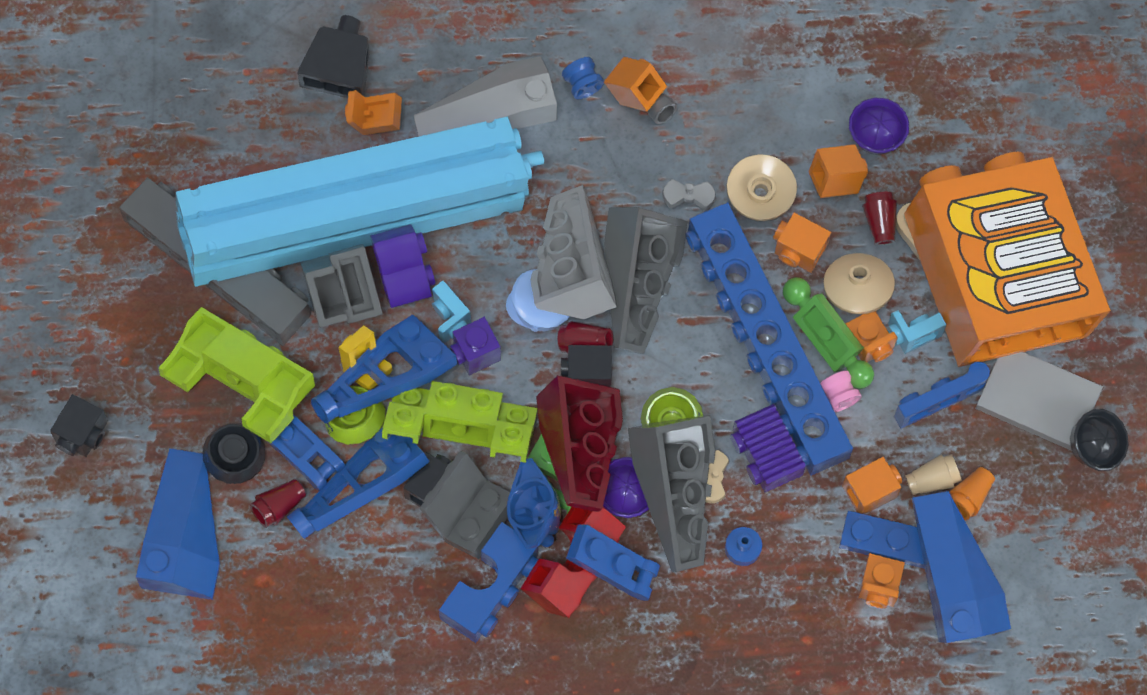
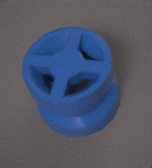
M591 57L580 58L570 63L562 71L564 80L572 86L571 93L575 99L587 98L598 92L604 85L603 77L594 70L595 63Z

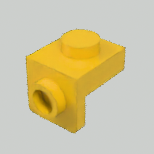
M364 325L353 335H349L339 346L343 372L349 367L352 368L356 364V360L368 348L372 351L376 347L374 332ZM385 359L378 365V368L386 376L393 371L392 364ZM368 374L362 375L355 381L369 391L378 385Z

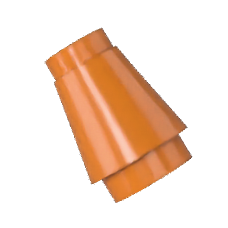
M978 467L976 471L949 491L964 520L977 516L992 484L995 482L993 474L983 467Z

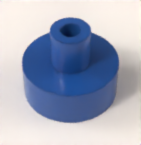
M740 527L734 529L728 535L725 543V553L732 563L739 566H748L759 558L762 550V540L756 531L751 528Z

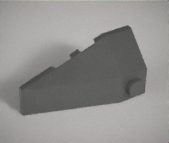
M609 207L604 247L606 264L617 306L610 309L614 348L644 354L659 317L657 307L662 295H668L671 284L668 283L673 267L679 266L683 257L688 221L640 207Z
M710 415L655 422L628 428L633 466L671 571L679 572L704 565L708 521L704 517L706 497H711L712 485L707 484L709 464H714L715 445Z

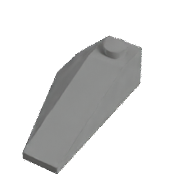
M541 56L501 66L415 114L414 121L418 137L485 121L491 123L494 119L507 116L512 129H519L556 121L557 102L549 72Z
M581 185L552 196L543 226L546 232L542 246L538 247L537 251L539 258L537 270L532 271L530 279L536 308L579 319H586L617 307L611 278L584 186Z

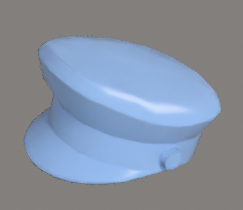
M537 269L522 273L514 283L513 289L506 301V310L511 319L534 332L554 330L567 321L569 316L536 308L530 279L532 271Z

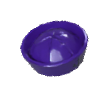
M874 97L862 101L854 108L849 117V130L853 140L862 150L870 154L882 155L896 150L904 143L909 134V120L906 112L896 102L887 98Z
M623 457L612 460L608 470L610 478L603 507L618 517L631 518L642 515L649 508L636 475L632 458Z

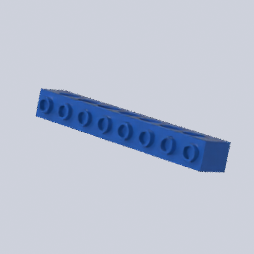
M727 202L690 218L688 232L685 233L688 245L693 252H699L703 260L700 265L704 277L708 282H714L718 293H716L717 302L724 313L729 312L734 322L731 324L732 332L738 343L744 342L749 352L746 355L748 364L754 374H760L764 385H762L764 396L770 405L775 404L810 475L812 476L850 459L853 447L729 203ZM720 243L724 244L729 250L724 253H718L711 246ZM736 273L742 276L744 281L732 283L726 276ZM744 304H754L758 307L759 311L749 314L742 309V306ZM768 334L773 337L775 342L769 345L762 344L758 341L757 336ZM779 364L785 365L789 368L790 373L781 376L776 374L772 367ZM798 395L805 400L806 404L796 407L788 401V398ZM809 426L816 427L821 431L822 436L810 438L803 429Z

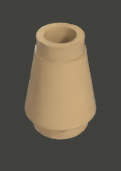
M940 454L912 471V473L905 475L912 495L954 488L955 483L962 481L952 454L945 457Z

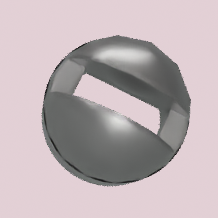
M661 94L648 110V114L656 124H663L675 114L677 105L670 97Z

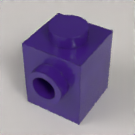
M485 316L452 331L453 345H450V350L456 355L457 364H463L469 376L501 361V346Z

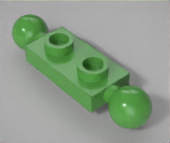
M799 277L789 279L783 286V297L789 304L801 308L793 316V319L834 372L841 371L846 367V371H849L851 375V384L854 388L863 389L868 387L874 379V370L868 362L856 358L864 347L822 293L810 298L811 288L806 280Z

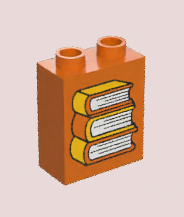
M1010 152L987 162L984 165L985 172L962 176L960 168L955 165L937 168L921 177L919 180L921 188L904 213L937 309L947 324L945 331L958 367L1087 338L1110 312L1053 157L1026 162L1022 152Z

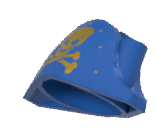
M532 458L526 459V463L520 462L507 502L509 522L527 549L540 545L545 548L550 547L554 542L553 535L559 530L561 520L559 497L552 484Z

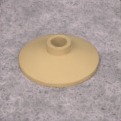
M758 154L742 159L733 167L727 180V195L732 206L741 215L757 221L773 220L785 214L794 203L797 193V183L792 170L783 161L770 155ZM762 188L767 192V195L763 197L757 196L754 191Z
M853 253L844 255L828 267L824 276V290L827 298L837 308L852 314H867L881 309L889 302L894 292L895 281L891 269L881 259L869 254ZM855 276H863L864 278L858 279Z

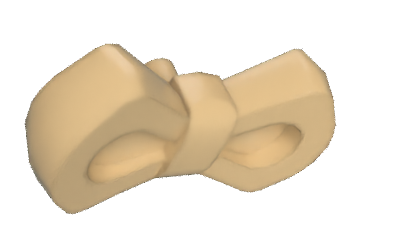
M715 450L714 464H709L707 484L712 485L711 497H706V503H717L726 496L722 480L724 477L723 471L729 464V459L719 450Z

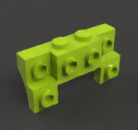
M202 307L188 320L177 345L159 367L160 376L186 392H189L207 373L255 402L241 418L243 427L269 443H272L294 419L293 409L315 387L313 373L286 358L276 347L264 345L245 329L239 330Z
M432 381L430 390L415 388L402 392L392 398L386 413L382 438L388 439V435L393 434L413 438V443L418 444L423 427V437L490 448V457H495L496 452L521 456L520 462L526 463L535 429L537 408L502 402L503 393Z

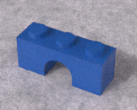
M501 522L481 550V561L495 570L497 574L496 581L490 587L482 590L473 589L459 581L439 609L440 620L477 643L482 635L488 637L498 622V618L495 617L502 606L508 608L519 592V589L516 588L517 584L523 576L528 577L537 563L538 547L532 549L525 548L515 530Z

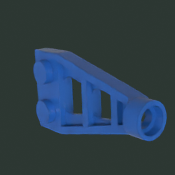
M412 314L384 332L376 340V347L372 351L368 348L356 360V364L352 368L349 367L328 390L312 398L311 405L317 416L324 423H328L338 416L343 417L397 396L402 392L430 383L456 366L457 358L438 337ZM398 352L412 366V369L395 377H387L378 368V365L388 354ZM368 374L379 386L358 395L350 386L362 375Z
M381 428L305 507L295 509L286 517L300 535L306 539L313 532H318L399 486L430 462L417 444L413 443L410 437L389 434L388 439L382 438L383 428ZM374 460H381L386 466L384 474L367 484H359L357 482L358 475ZM347 485L352 487L354 493L331 506L328 505Z

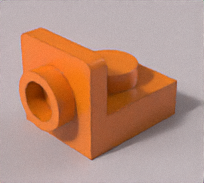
M876 311L862 314L845 323L864 347L858 354L860 360L869 362L874 359L877 363L888 358L894 352L893 349L898 337L895 332L889 334Z
M869 553L858 598L866 600L865 603L875 608L885 609L887 606L894 607L898 599V590L905 562Z

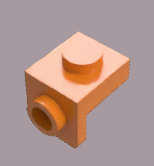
M356 90L349 91L348 104L345 106L346 121L362 135L400 130L402 97L397 93L364 97Z

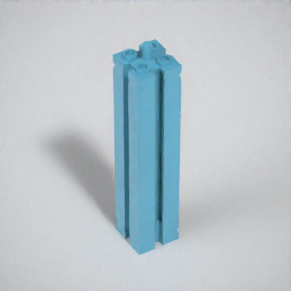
M507 116L494 119L491 123L486 121L207 184L199 186L196 190L185 189L177 191V227L183 248L187 254L194 286L209 284L212 280L222 281L329 255L328 253L363 244L364 247L371 246V235L409 224L412 225L415 233H427L499 216L503 212L523 210L525 196L529 195L527 183L529 179H532L531 167L544 164L542 151L523 155L518 153L517 149H521L520 134L517 128L512 129Z

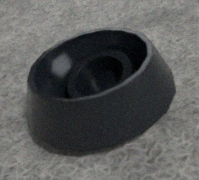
M1093 409L1085 413L1072 428L1070 435L1071 450L1081 464L1098 471H1110L1118 467L1126 457L1129 447L1128 433L1123 422L1114 413L1105 409Z
M227 423L216 428L207 436L202 448L203 462L207 471L215 479L227 484H241L252 479L261 470L265 461V445L261 437L243 427L241 423Z

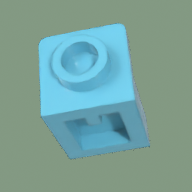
M441 281L432 288L435 301L432 303V306L443 320L449 318L438 328L439 338L443 343H446L451 338L453 339L452 331L472 322L470 310L444 281Z
M897 310L891 313L887 331L889 334L895 332L898 337L895 345H900L904 354L942 337L947 324L940 313L931 317L928 314H924L911 321L910 327H908L900 311Z

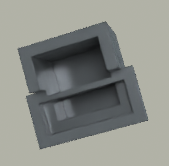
M363 244L300 262L314 315L320 328L346 320L350 324L383 314Z

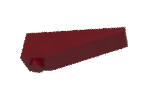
M557 375L536 396L539 428L566 505L599 512L603 508L610 473L608 470L610 461L615 456L617 448L614 445L616 436L621 430L623 422L620 389Z

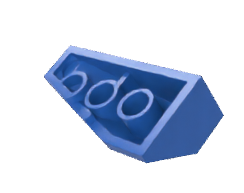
M169 448L143 541L136 579L141 589L213 600L220 560L217 549L208 471L203 462L202 453Z
M949 491L913 497L912 503L938 642L950 643L1010 630L1011 625L1005 593Z

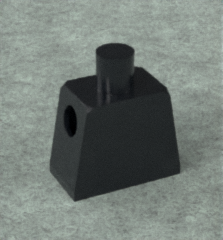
M343 15L340 18L337 29L325 26L319 28L297 72L300 87L348 98L349 91L356 90L365 97L369 44L367 37L358 34L361 24L360 20L353 16Z

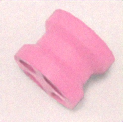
M849 371L833 374L820 383L835 413L853 406L862 398L859 390L853 388Z

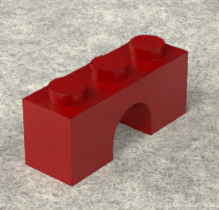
M571 507L559 526V529L569 538L570 543L573 540L578 525H589L616 542H619V537L626 528L604 507L599 512ZM539 558L520 589L548 613L570 618L571 614L581 604L582 597L591 582L597 576L569 560L562 565L558 562Z

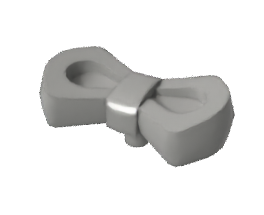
M672 179L665 185L662 193L665 203L671 209L683 202L695 203L706 211L713 205L716 198L715 190L708 181L694 186L691 183L683 185Z

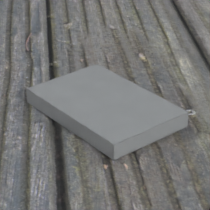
M1025 352L997 358L975 409L1071 450L1070 435L1072 428L1085 413L1094 409L1103 386Z

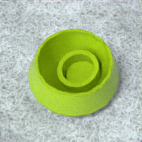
M350 386L358 395L369 391L359 386ZM381 401L343 417L338 416L332 421L325 423L328 434L335 441L347 445L359 444L371 439L380 430L385 420V407Z
M675 387L660 389L652 394L643 405L641 423L646 425L655 422L703 416L702 407L695 396L685 389Z

